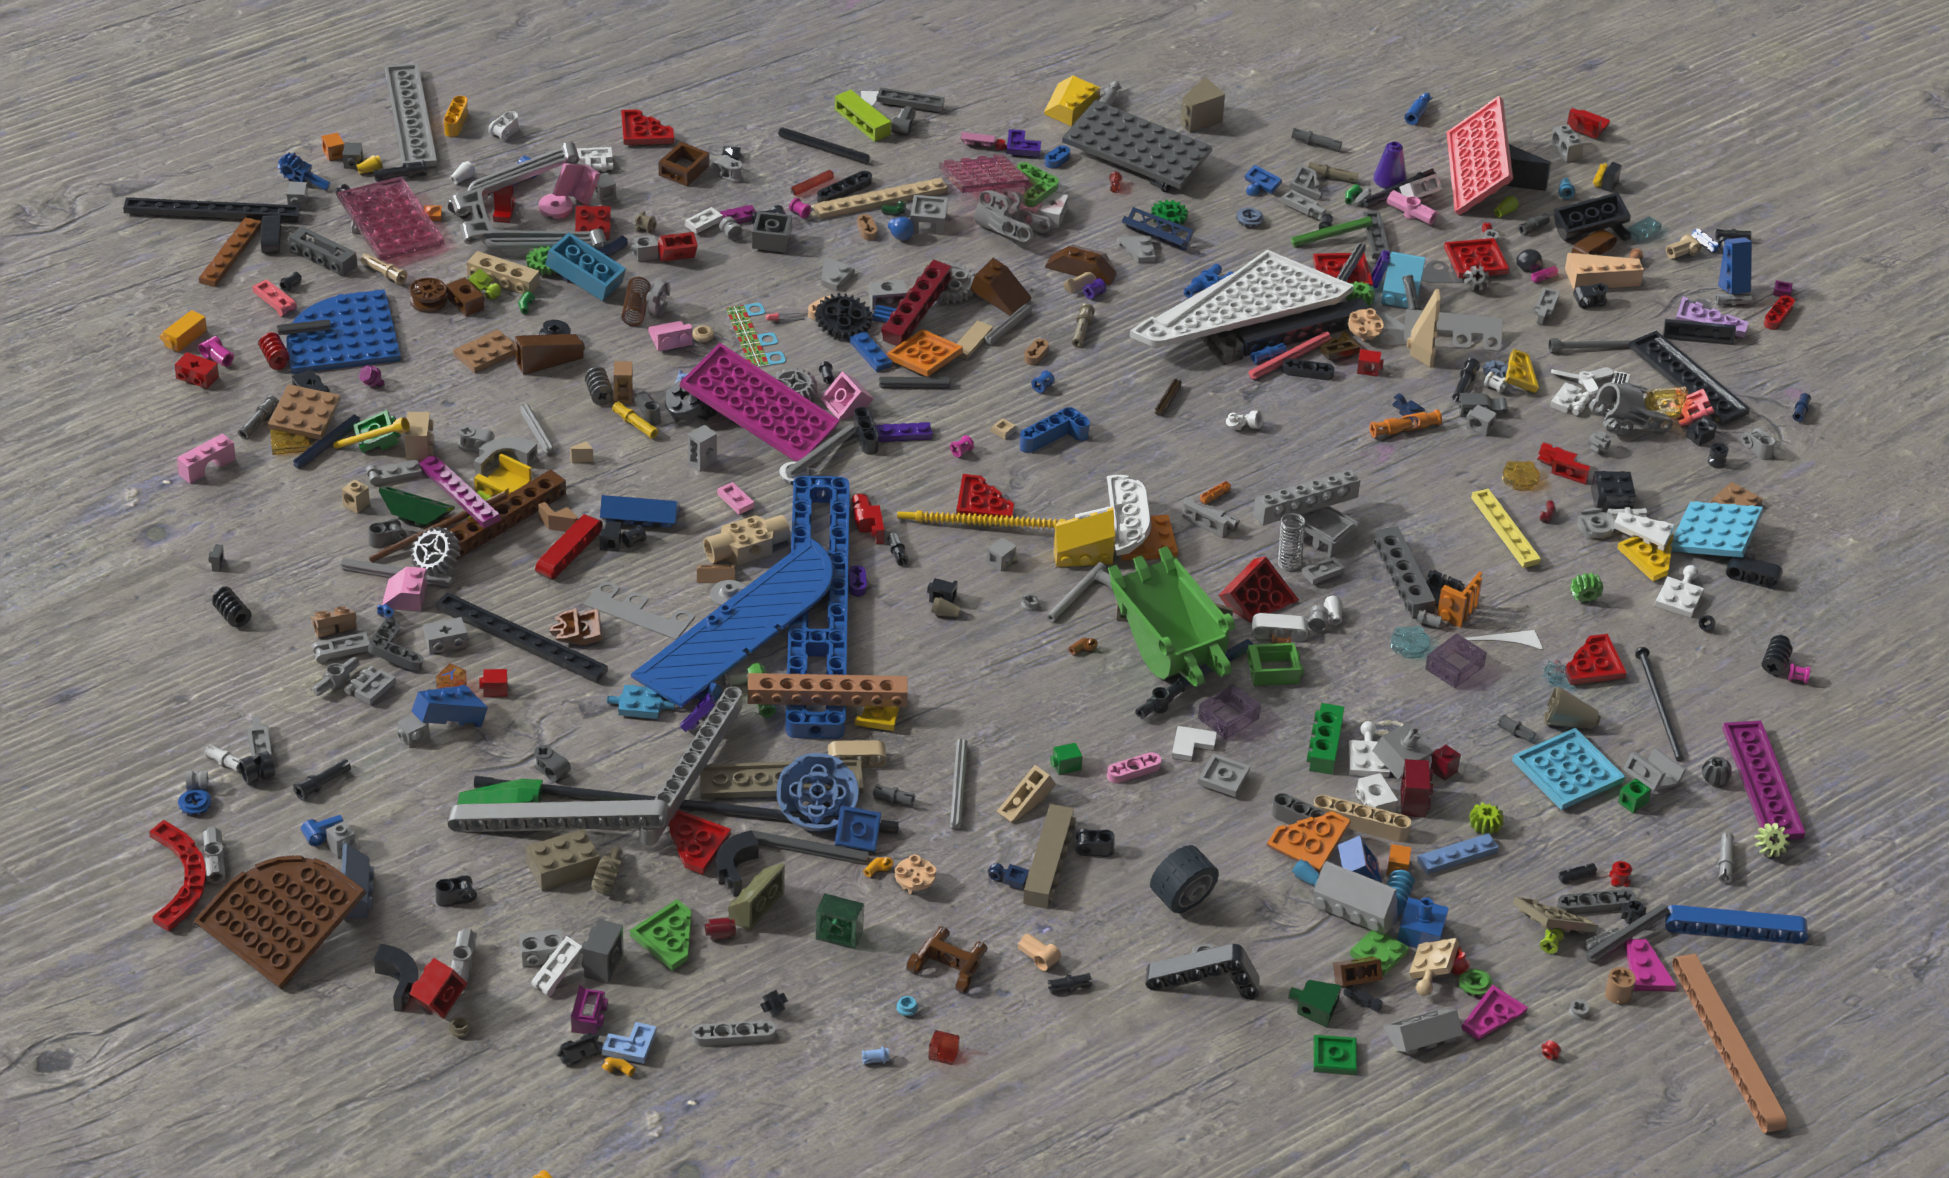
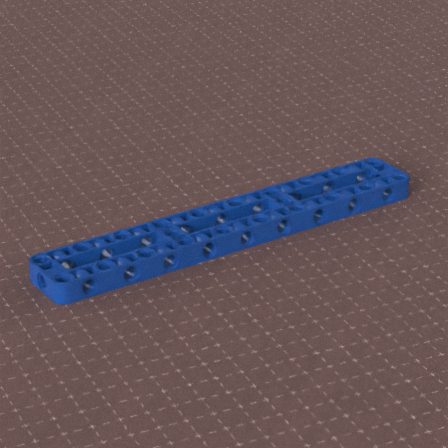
M798 476L793 481L791 552L811 538L812 502L830 503V540L827 553L833 563L834 576L828 590V629H808L809 610L789 624L787 674H807V656L827 657V675H846L850 483L844 477ZM786 705L785 731L789 737L839 739L845 735L846 706H826V711L808 712L806 705Z

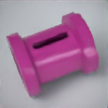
M794 198L789 204V211L798 213L802 219L807 218L811 213V205H805L799 198Z
M967 435L962 436L961 440L950 444V450L955 457H961L964 452L974 449V442Z
M1791 663L1788 680L1794 679L1808 684L1811 667L1803 668Z

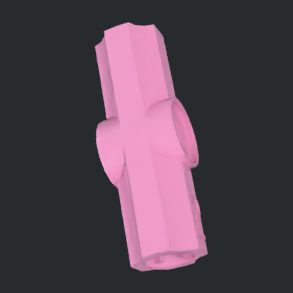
M1393 190L1387 198V203L1403 211L1404 216L1408 219L1417 218L1432 225L1437 218L1438 212L1421 204V200L1418 197H1406Z

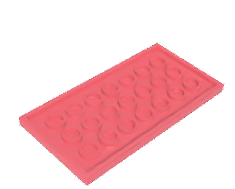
M1498 96L1447 131L1454 209L1458 215L1469 211L1471 207L1482 202L1484 198L1494 194L1499 188L1507 185L1513 179L1504 101Z

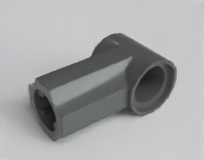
M910 106L903 108L898 117H894L891 131L909 135L916 111Z
M645 391L639 392L634 401L644 415V420L651 425L660 423V403L654 401L649 393Z

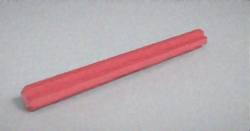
M1324 332L1250 370L1248 373L1250 379L1256 380L1283 366L1284 360L1296 359L1331 340L1330 333Z

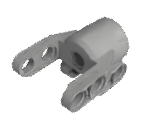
M999 185L992 190L982 192L979 196V203L974 216L977 225L1022 242H1026L1033 237V230L1039 233H1047L1053 228V222L1049 217L1020 207L1023 202V196L1019 191ZM997 189H1000L1003 194L996 192ZM985 194L990 195V197L988 198L989 203L985 201ZM1015 196V199L1017 200V202H1014V199L1009 198V197ZM1027 215H1030L1032 217V224H1029L1026 221ZM1042 221H1046L1048 224L1046 230L1041 227ZM1023 229H1026L1028 231V238L1023 237Z
M1626 382L1621 384L1606 383L1599 389L1596 398L1589 404L1593 414L1605 417L1603 426L1611 433L1626 435L1632 431L1634 424L1659 432H1667L1673 426V420L1667 414L1647 410L1644 407V403L1650 399L1651 393L1643 386Z

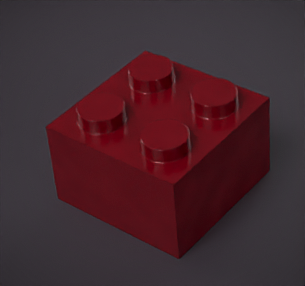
M1405 759L1400 786L1401 815L1425 818L1426 810H1430L1431 798H1429V795H1433V783H1430L1433 778V769H1429L1428 760Z

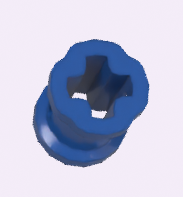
M1044 370L1040 377L1034 378L1031 381L1032 388L1036 392L1042 393L1047 386L1054 384V375Z

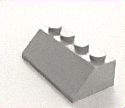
M1326 861L1314 888V907L1385 935L1398 921L1397 889Z

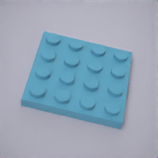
M1699 501L1690 502L1674 534L1673 543L1670 544L1672 546L1671 552L1743 557L1763 515V507L1703 503Z
M1576 728L1513 755L1512 761L1561 810L1619 785L1625 780V776Z

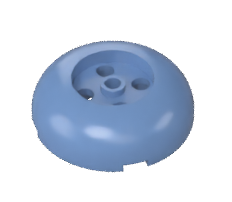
M824 753L805 754L796 758L795 761L783 769L777 783V800L783 814L796 826L809 831H827L837 827L838 820L833 819L831 824L817 823L823 817L829 815L839 816L841 805L855 808L858 800V783L852 770L850 771L843 764V761L837 757ZM807 783L811 784L810 789H805L803 786ZM828 784L832 789L827 791L824 785ZM807 801L810 805L803 806L802 803ZM829 803L831 807L827 808L823 804ZM790 811H797L808 816L812 823L801 821L799 817H794Z

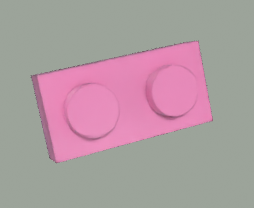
M961 132V140L967 145L981 143V146L991 147L996 141V137L992 135Z
M733 482L717 489V495L738 515L754 508V501Z

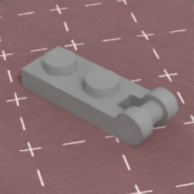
M417 459L379 467L370 465L366 468L372 485L422 477V471Z
M1192 498L1183 499V518L1221 538L1227 534V519L1194 503Z
M366 632L315 642L312 645V649L315 653L316 661L318 663H325L328 659L368 651L369 640Z

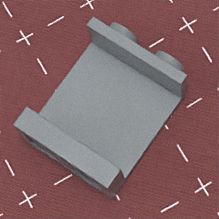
M1657 748L1653 749L1648 760L1637 752H1631L1623 768L1653 791L1678 786L1686 771L1684 767Z

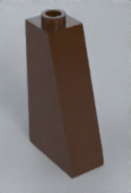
M576 334L515 336L516 365L523 375L583 359L585 344Z

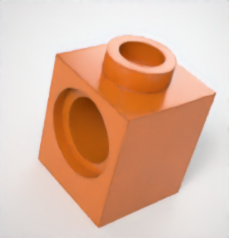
M338 132L321 136L322 150L328 160L343 158L344 142Z
M1391 844L1386 876H1390L1396 870L1408 872L1412 847Z

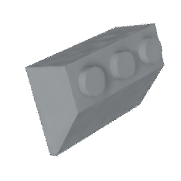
M1437 1009L1383 1025L1384 1031L1396 1050L1406 1052V1054L1416 1053L1418 1048L1424 1046L1425 1049L1438 1046L1437 1042L1444 1041V1043L1456 1041V1037L1463 1035L1458 1012L1451 1009Z

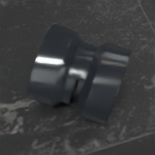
M1722 443L1712 444L1707 460L1708 464L1713 468H1723L1726 464L1728 447Z

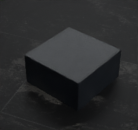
M1612 162L1606 169L1602 190L1613 191L1619 182L1621 164Z

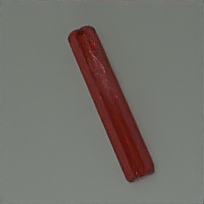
M827 170L791 187V193L797 196L834 178V172Z

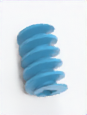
M1405 870L1392 872L1387 881L1388 886L1397 889L1398 916L1404 913L1408 897L1411 895L1413 885L1415 884L1412 874Z

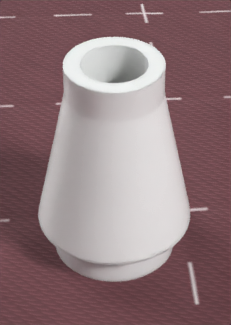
M463 162L453 175L450 176V180L457 185L459 182L473 177L476 170L470 162Z
M1329 596L1325 599L1324 607L1329 611V618L1333 625L1342 623L1343 602L1338 596Z

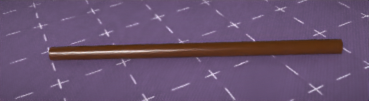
M504 491L485 501L492 506L508 497ZM464 510L429 528L435 529L436 526L446 528L471 515ZM423 531L368 556L369 561L374 563L413 544V542H417L419 540L417 536H422Z

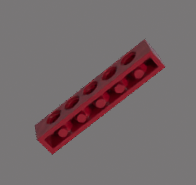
M933 259L925 267L923 274L916 279L914 286L908 290L906 297L900 301L898 308L891 313L890 319L887 323L883 324L881 333L884 342L898 346L911 336L951 281V265Z

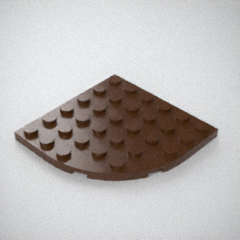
M300 855L280 856L257 863L254 868L246 873L243 871L234 877L195 918L194 923L281 990L367 892L339 870L322 860L304 858Z

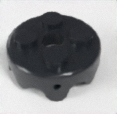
M681 380L669 388L665 395V407L676 422L680 418L692 421L697 415H707V404L679 386ZM690 395L686 400H683L685 396Z

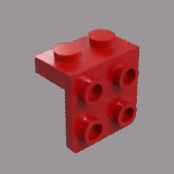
M1574 108L1569 111L1567 125L1574 131L1593 138H1597L1610 124V120L1586 110L1579 111Z
M576 206L575 232H591L595 229H602L606 240H609L611 206Z

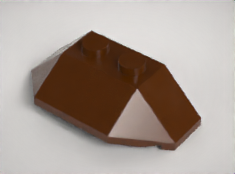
M1077 245L1067 246L1051 255L1045 265L1047 269L1077 277L1086 272H1091L1095 275L1096 279L1100 278L1108 285H1111L1116 277V271L1106 253Z

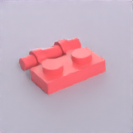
M1704 389L1670 403L1676 418L1684 417L1678 421L1681 427L1693 424L1694 421L1701 419L1704 415L1708 417V415L1715 413L1712 406L1705 409V407L1711 404Z

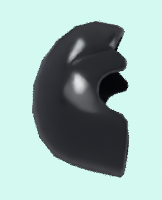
M1523 250L1516 258V264L1523 272L1529 269L1532 273H1535L1543 268L1542 256L1536 250Z

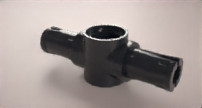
M1176 681L1168 688H1154L1152 696L1147 699L1146 703L1135 709L1136 715L1140 719H1144L1153 712H1166L1168 704L1174 700V697L1184 692V685L1180 681Z

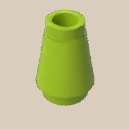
M1506 196L1494 209V214L1500 218L1516 211L1519 206L1518 200L1514 196Z

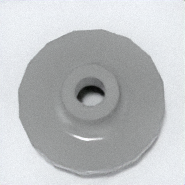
M735 580L720 581L711 588L710 596L716 605L721 606L746 586Z

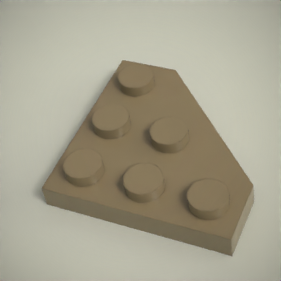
M1514 897L1513 905L1518 907L1521 913L1530 915L1531 920L1540 922L1541 926L1545 929L1553 930L1554 928H1559L1565 932L1575 930L1581 934H1587V932L1596 933L1598 925L1586 917L1580 915L1577 917L1567 913L1566 910L1552 905L1549 907L1532 898Z

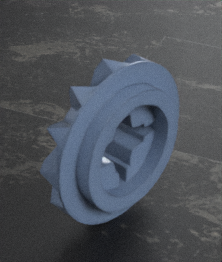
M1243 208L1236 214L1238 223L1249 227H1257L1258 224H1262L1264 218L1263 213L1255 208Z
M1492 359L1491 362H1486L1484 365L1483 373L1487 376L1489 372H1494V375L1506 378L1508 365L1506 362Z

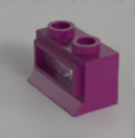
M579 984L571 1013V1032L581 1034L592 1033L594 1035L598 1033L599 1027H603V1011H607L608 998H605V991L585 989Z

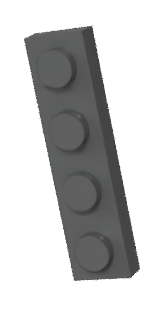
M880 87L876 102L941 112L945 103V97Z
M1363 211V218L1370 216L1373 221L1372 226L1365 228L1372 259H1379L1383 250L1389 251L1380 211Z

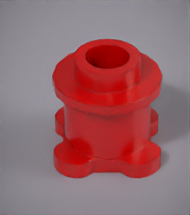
M1617 861L1612 865V870L1609 872L1612 886H1630L1629 875L1632 873V867L1629 863Z
M1461 947L1458 948L1451 969V973L1454 975H1461L1470 967V962L1465 959L1466 954L1462 952Z

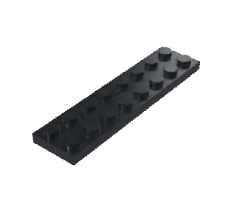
M1657 330L1629 342L1631 350L1686 396L1704 389L1711 404L1705 407V409L1712 406L1715 413L1710 414V416L1719 424L1724 425L1749 414L1750 408Z

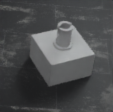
M1408 723L1383 735L1372 750L1398 780L1402 778L1405 759L1428 760L1433 754V750L1421 738L1423 735L1422 731L1417 734L1420 729L1418 727H1411Z

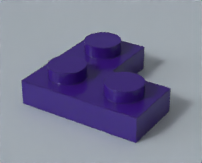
M1009 129L1007 154L1040 157L1041 141L1025 140V130Z
M710 693L694 706L695 710L680 723V727L685 732L689 729L691 731L700 724L699 720L703 716L708 717L715 706V700Z

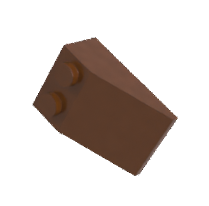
M994 257L974 276L970 287L971 291L1009 316L1027 304L1032 298L1011 270Z

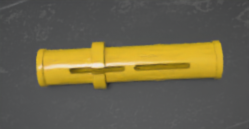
M616 402L613 405L612 411L621 416L624 422L632 424L650 439L658 435L659 430L638 416L633 409L627 408L621 402Z

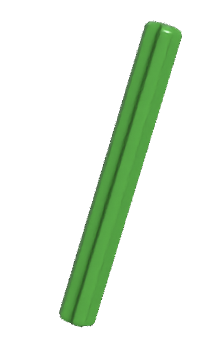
M1370 216L1294 236L1291 238V243L1293 247L1370 227L1373 225V221Z

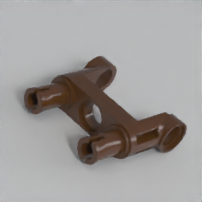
M940 926L933 937L925 941L917 954H911L906 970L912 973L920 972L928 959H933L960 970L955 990L966 993L971 983V977L981 964L980 959L988 949L987 945L982 943L979 947L981 941H977L972 950L967 952L947 944L945 940L950 936V931L946 927L942 931L943 926Z

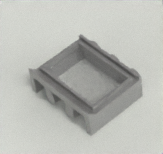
M1331 506L1301 514L1306 522L1304 539L1307 537V533L1313 536V547L1316 549L1322 545V542L1329 545L1327 553L1329 558L1357 536L1359 522ZM1289 518V519L1286 520V521H1288V520H1294V521H1298V522H1300V523L1302 524L1301 521H1299V520H1297V519H1294V518ZM1286 522V524H1297L1301 526L1299 523L1296 522ZM1287 525V527L1298 528V526L1295 525Z

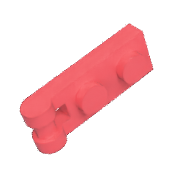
M267 279L252 286L253 293L273 307L280 316L286 315L288 311L297 309L296 302Z

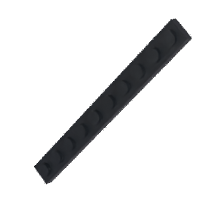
M126 197L123 212L126 214L202 218H251L254 220H262L263 216H281V221L293 222L299 220L301 208L300 205Z
M447 592L436 603V609L455 618L462 617L464 622L596 683L608 672V665Z

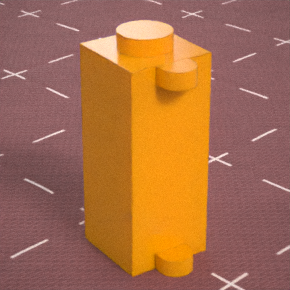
M191 310L164 330L159 338L164 342L165 347L180 352L207 331L206 317Z

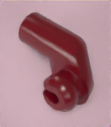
M1552 500L1546 502V512H1540V521H1546V523L1551 521L1556 512L1555 503Z

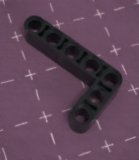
M1229 944L1150 963L1146 968L1145 985L1150 990L1159 991L1229 974L1240 995L1245 999L1252 1000L1259 996L1260 977L1244 948L1239 944Z

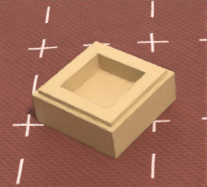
M1003 418L991 427V432L1003 439H1007L1017 431L1016 425Z

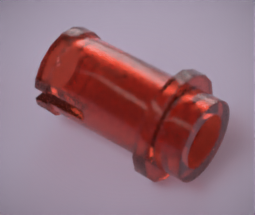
M1114 171L1109 175L1110 191L1117 193V187L1118 192L1121 190L1120 182L1122 181V175Z

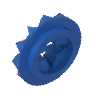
M189 790L179 797L178 807L183 813H189L190 816L193 813L200 815L201 811L207 812V808L211 807V797L203 790Z

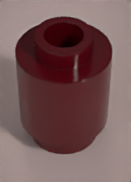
M729 917L708 919V923H705V935L709 936L710 940L728 939L731 936H736L735 920L729 919Z

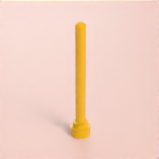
M402 417L396 419L392 425L333 443V447L335 449L392 432L405 433L410 430V424L407 418Z

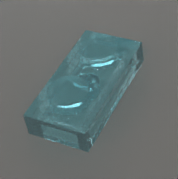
M1648 216L1626 229L1632 234L1630 237L1639 242L1661 230L1662 224Z

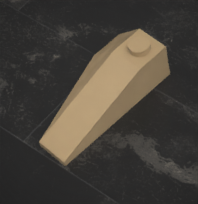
M1435 289L1411 330V337L1407 338V348H1410V355L1432 368L1435 358L1436 347L1434 346L1435 338H1437V322L1440 310L1439 289Z

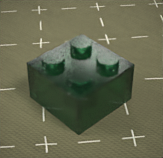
M824 893L816 910L815 939L855 950L863 934L864 903Z

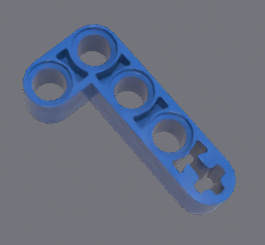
M1066 407L1023 429L1020 433V450L1024 453H1032L1067 434L1076 440L1085 441L1089 438L1090 420L1077 409Z

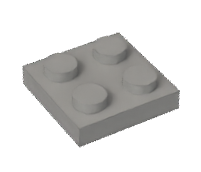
M1213 753L1198 778V785L1235 797L1250 772V766Z

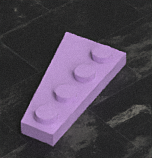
M1683 296L1676 320L1736 325L1735 337L1745 338L1749 322L1729 314L1724 316L1717 309L1712 308L1709 310L1704 308L1702 303L1696 302L1694 304L1688 301L1689 298Z

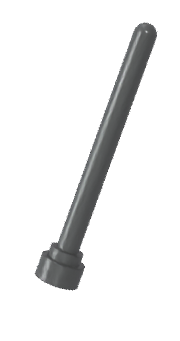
M1550 338L1548 349L1549 352H1558L1561 349L1627 348L1630 341L1562 342L1558 338Z

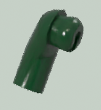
M898 201L897 206L883 204L881 212L890 215L903 213L907 209V203L905 201Z

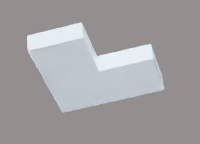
M1178 726L1172 758L1191 761L1194 748L1214 750L1217 732Z

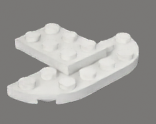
M1126 475L1107 476L1110 507L1075 514V518H1086L1090 516V513L1097 512V514L1107 512L1108 508L1113 507L1117 556L1129 554L1145 541L1151 530L1147 492L1139 480H1132Z

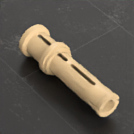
M367 253L362 255L361 263L382 273L386 279H392L398 285L404 284L407 280V271L399 270L395 265L386 264Z

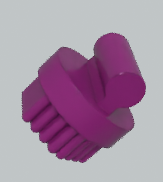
M369 365L361 368L359 379L365 385L374 387L377 384L378 386L384 384L379 368Z

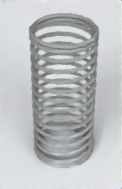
M1295 513L1286 514L1281 519L1278 566L1286 571H1295L1302 566L1306 522L1301 515ZM1289 518H1294V519H1297V520L1301 521L1302 524H1301L1300 522L1294 521V520H1288V521H1285V522H1283V521L1286 520V519H1289ZM1286 522H1296V523H1299L1301 526H1299V525H1297V524H1285V525H1284V523H1286ZM1287 525H1295L1298 526V528L1287 527ZM1284 557H1295V559H1285ZM1282 558L1285 559V560H1288V561H1293V560H1297V559H1298V561H1296V562H1290V563H1289V562L1283 561ZM1280 561H1282V562H1284V563H1287V564H1294V563H1297V562H1299V563L1296 564V565H1293V566H1288V565L1282 564Z

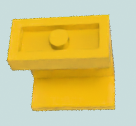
M500 454V467L489 477L478 473L474 477L475 492L481 490L491 497L504 491L508 495L532 481L531 467L504 454Z

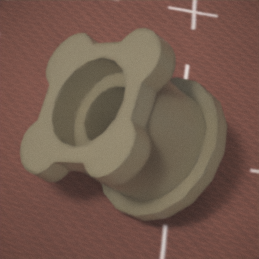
M641 211L635 218V230L640 231L641 228L650 233L652 230H655L657 221L654 216H646L645 211Z

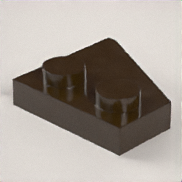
M1342 332L1339 339L1333 338L1330 342L1322 345L1321 353L1328 360H1337L1341 357L1359 354L1361 347L1346 332Z

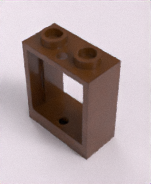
M680 142L658 162L659 176L687 187L709 167V152ZM681 158L693 162L688 168L675 164Z

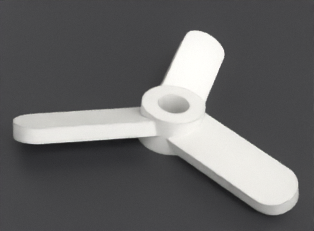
M1605 367L1590 372L1582 371L1578 375L1552 369L1551 373L1577 378L1578 382L1584 385L1588 394L1593 395L1599 391L1595 381L1611 377L1613 370Z

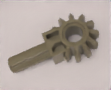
M620 846L612 847L608 856L603 855L597 866L591 887L598 893L608 895L613 889L621 865L620 858L623 853Z

